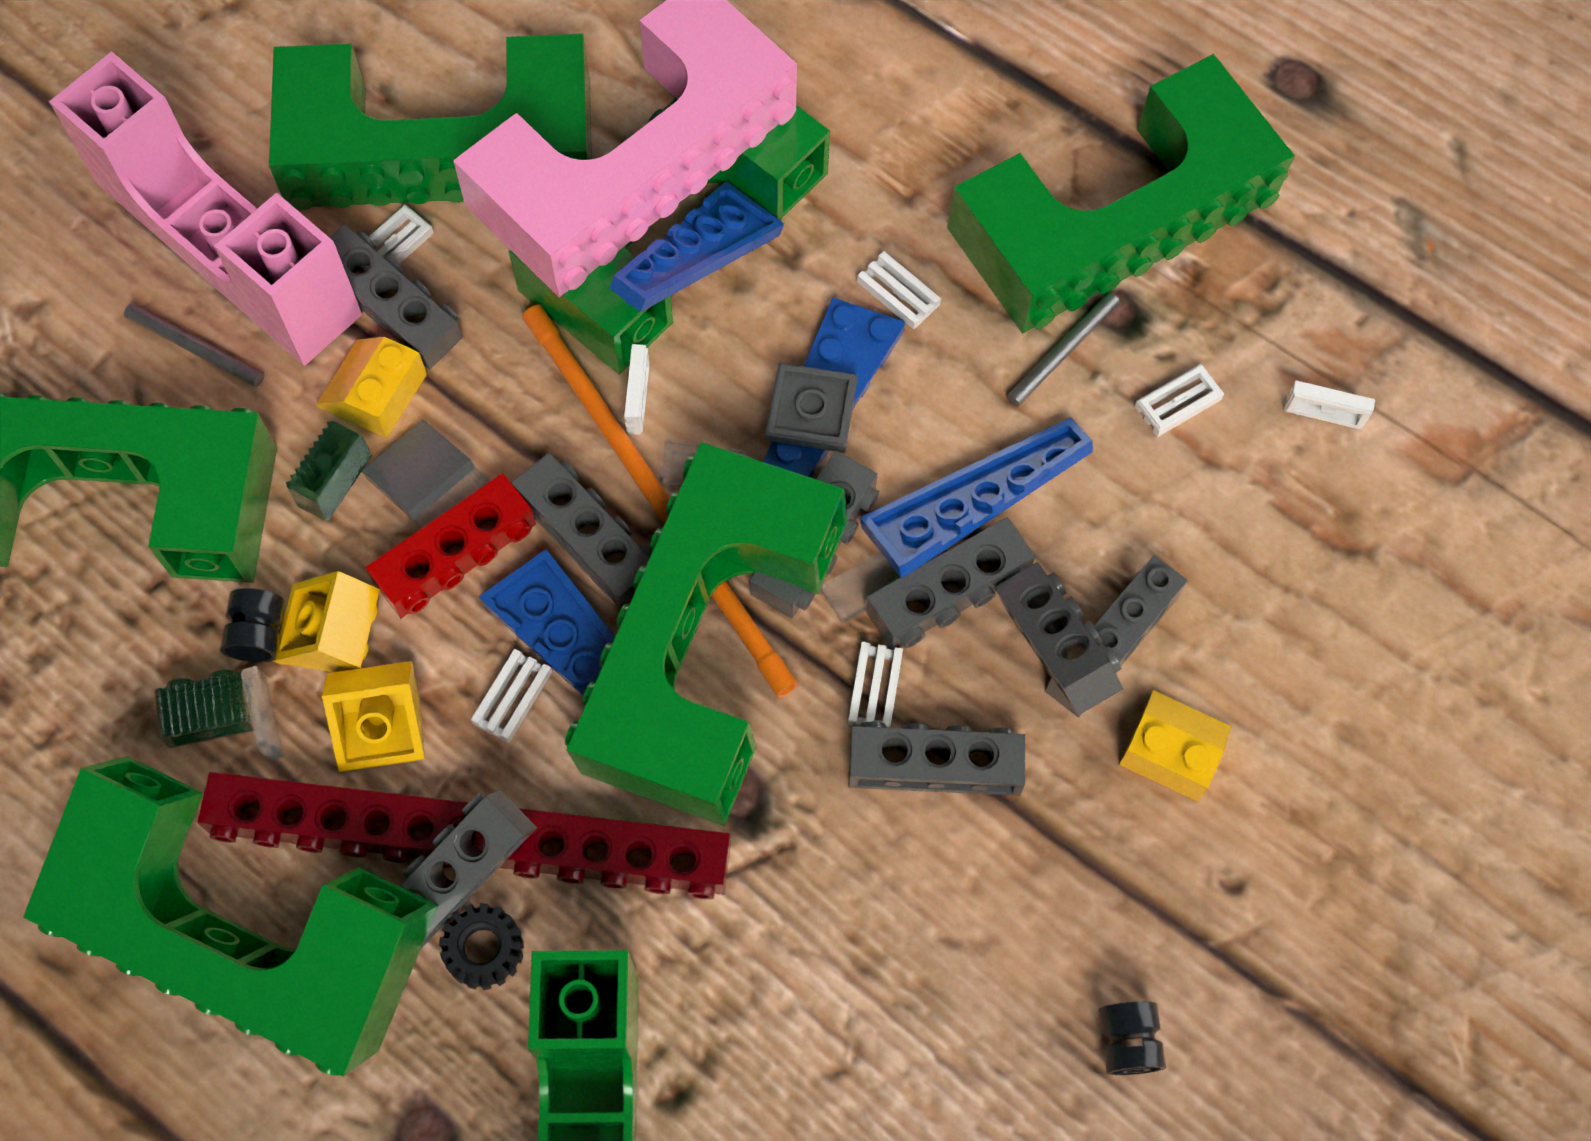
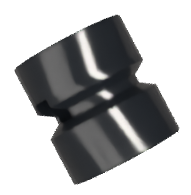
M242 588L231 591L226 611V618L231 623L225 625L223 629L220 647L222 654L246 662L261 663L275 660L280 634L274 628L279 627L282 623L285 606L283 597L260 589Z
M1149 1001L1126 1002L1099 1008L1101 1034L1109 1038V1044L1103 1048L1106 1073L1108 1075H1137L1166 1069L1163 1043L1155 1039V1033L1161 1029L1157 1003ZM1142 1038L1143 1046L1123 1048L1122 1040Z

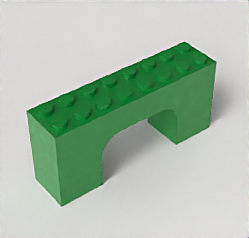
M583 33L506 37L507 84L505 93L498 104L489 111L475 116L379 120L365 115L366 88L351 43L274 47L269 168L282 198L299 210L323 206L346 208L351 205L366 204L386 206L389 203L464 202L453 160L516 113L560 154L577 160H591L590 77Z
M1214 54L1150 86L1137 131L1169 173L1107 206L1096 210L1083 211L1061 204L1051 195L1021 153L954 186L947 229L1022 334L1034 327L1036 329L1044 328L1060 313L1066 310L1073 312L1087 302L1088 298L1098 293L1104 295L1111 292L1122 280L1132 275L1133 277L1143 275L1154 263L1161 259H1173L1195 241L1202 243L1213 236L1216 230L1227 224L1234 226L1241 222L1249 212L1257 208L1261 210L1266 209L1277 201L1280 196L1279 191L1289 175L1288 170L1295 155Z
M674 98V100L671 101L664 109H658L657 111H655L650 117L648 123L652 121L655 117H657L659 114H661L663 111H665L672 104H674L678 99ZM796 105V111L787 123L783 125L778 124L766 134L764 140L754 148L749 147L737 157L735 163L725 171L720 170L708 180L707 184H723L728 182L781 220L828 175L830 130ZM632 241L621 248L610 263L604 266L600 265L588 274L581 286L575 290H568L561 297H558L509 250L518 292L534 305H542L553 321L619 375L630 365L632 344L646 345V348H648L673 324L671 296L640 312L628 305L623 298L609 289L613 276L636 257L627 250L633 243Z
M0 394V567H8L21 509L27 498L39 487L57 480L145 484L159 487L148 547L172 578L254 583L277 447L259 413L246 408L220 411L202 405H194L188 409L173 408L164 403H151L149 406L131 405L121 400H111L108 403H91L88 400L75 397L69 398L67 401L49 400L39 395H29L26 398H11Z
M700 442L696 454H690L685 462L682 474L684 478L683 484L679 492L674 491L670 496L666 509V514L669 516L663 529L658 528L653 535L650 544L651 557L647 566L642 565L636 574L633 585L634 590H636L631 603H625L620 610L617 619V628H619L613 643L608 642L602 651L600 658V667L602 669L596 682L591 681L585 690L582 701L585 708L579 721H573L566 734L565 745L568 746L566 751L582 775L725 826L757 748L748 721L691 702L675 692V683L708 602L721 584L736 576L758 572L818 595L848 520L844 488Z
M128 756L81 767L23 918L37 924L39 931L46 935L63 937L77 944V949L84 954L96 957L101 956L115 963L116 968L124 974L141 976L155 983V987L162 993L182 996L194 1002L195 1007L199 1011L208 1015H220L234 1022L235 1027L239 1031L248 1035H260L274 1042L275 1047L285 1054L300 1055L316 1063V1068L325 1074L344 1077L379 1052L439 905L359 867L322 885L296 950L283 947L203 908L194 902L183 888L178 871L179 855L203 792Z
M628 950L532 951L528 1050L536 1059L538 1067V1141H636L639 980Z

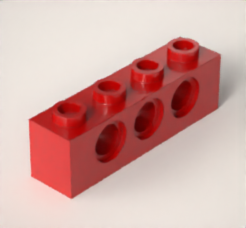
M501 473L365 568L374 585L380 589V593L400 619H402L407 614H415L428 605L430 598L443 589L450 590L457 586L463 580L464 575L477 565L484 566L490 563L497 556L498 551L510 542L516 543L524 539L531 532L532 527L536 525L532 508L507 477ZM494 520L498 522L492 529H479L480 525L485 521ZM459 543L464 545L457 553H445V550L452 544ZM419 567L429 568V571L423 577H411L415 569Z

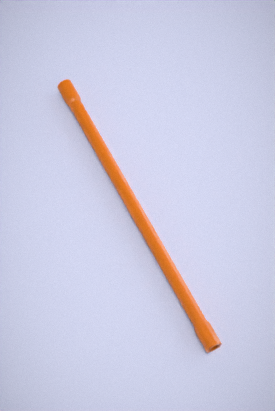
M540 304L531 306L523 313L522 319L538 343L546 349L663 525H665L669 516L666 514L667 504L670 499L669 495L561 338L558 328L543 306ZM725 581L715 590L712 595L713 599L756 661L759 671L775 695L781 698L789 694L799 683L780 655L772 649L728 582Z

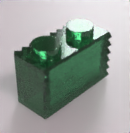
M334 421L327 422L328 427L322 429L323 434L318 435L319 440L313 442V448H309L310 454L304 455L305 461L300 462V467L295 468L296 474L290 475L291 481L286 482V486L297 506L324 521H329L362 472L361 470L372 457L364 437Z
M219 670L211 673L208 679H200L199 681L187 678L174 679L169 681L166 687L154 690L159 736L169 748L255 731L250 685L239 672Z

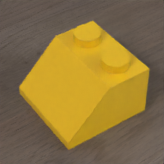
M386 337L356 340L316 403L317 406L388 439L427 375L420 353Z
M339 571L292 584L279 633L277 656L273 662L328 672L361 668V664L368 653L367 640L371 624L378 612L377 600L380 589Z
M412 661L326 674L322 700L339 772L425 759L420 698Z
M1153 690L1119 765L1198 802L1209 788L1225 751L1231 726Z

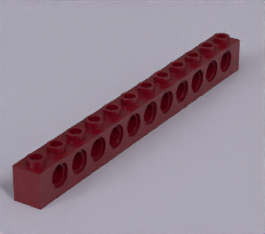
M209 772L197 823L210 834L209 838L220 842L234 843L237 837L251 838L254 844L269 848H278L280 842L296 844L297 849L305 852L321 853L323 847L340 849L339 853L341 855L353 858H365L366 852L383 854L382 858L390 862L408 863L410 858H418L421 855L427 858L437 848L432 843L433 840L447 826L453 824L457 827L466 817L462 810L469 802ZM260 804L259 812L254 818L242 820V814L248 806ZM519 808L537 829L500 867L511 869L514 875L523 878L537 879L540 873L557 875V880L571 884L583 883V878L601 880L600 885L613 889L627 888V883L645 885V891L656 894H669L671 889L688 890V895L693 898L714 899V894H725L731 835L724 832ZM295 809H303V816L298 823L291 826L285 825V818L289 812ZM338 814H345L347 816L345 824L340 829L335 831L327 830L328 822L333 816ZM380 819L390 820V826L384 834L379 836L370 835V829L376 821ZM423 824L433 825V832L428 839L423 841L413 840V833L419 826ZM477 831V836L473 843L478 849L484 851L486 846L485 838ZM553 839L564 842V848L558 855L548 857L542 854V848L546 842ZM600 844L608 848L607 855L598 862H591L585 858L587 849L593 845ZM643 849L651 853V860L645 866L634 867L628 863L629 856L636 850ZM679 855H689L696 862L691 870L678 872L671 867L672 861ZM444 862L443 868H452V865Z

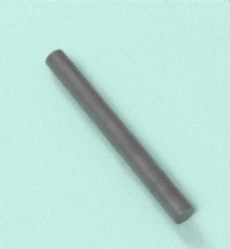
M1108 292L1007 395L1009 402L1019 407L1120 303L1119 298L1114 293Z
M130 303L125 308L124 317L254 387H258L262 383L264 374L133 303Z

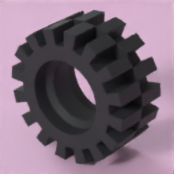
M480 903L478 908H474L473 905L466 906V912L459 914L457 911L452 915L453 922L451 924L446 923L442 929L445 935L444 938L440 937L439 946L442 948L440 953L441 960L451 975L459 983L466 984L468 988L476 990V987H482L483 990L492 989L491 985L496 983L501 986L506 983L504 979L509 974L512 977L517 972L515 968L517 963L521 964L523 955L521 951L524 948V941L521 937V932L513 918L497 906L491 908L486 903ZM481 930L494 933L499 941L498 952L494 958L485 963H475L469 960L465 953V945L468 938L473 933Z

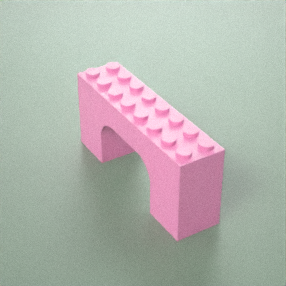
M666 0L639 20L644 69L678 100L610 153L591 160H577L566 157L557 152L516 113L453 160L465 206L558 297H561L568 290H575L581 286L588 274L600 265L604 266L610 263L617 255V252L630 241L635 242L646 233L648 227L659 218H665L672 214L677 208L678 203L690 194L700 192L711 177L720 170L725 171L729 169L740 154L749 147L754 148L758 146L768 132L778 124L783 125L793 117L796 111L797 63L727 0Z
M112 51L49 101L94 181L303 366H306L362 316L334 241L277 192L258 209L216 174L196 153L182 133L166 98Z

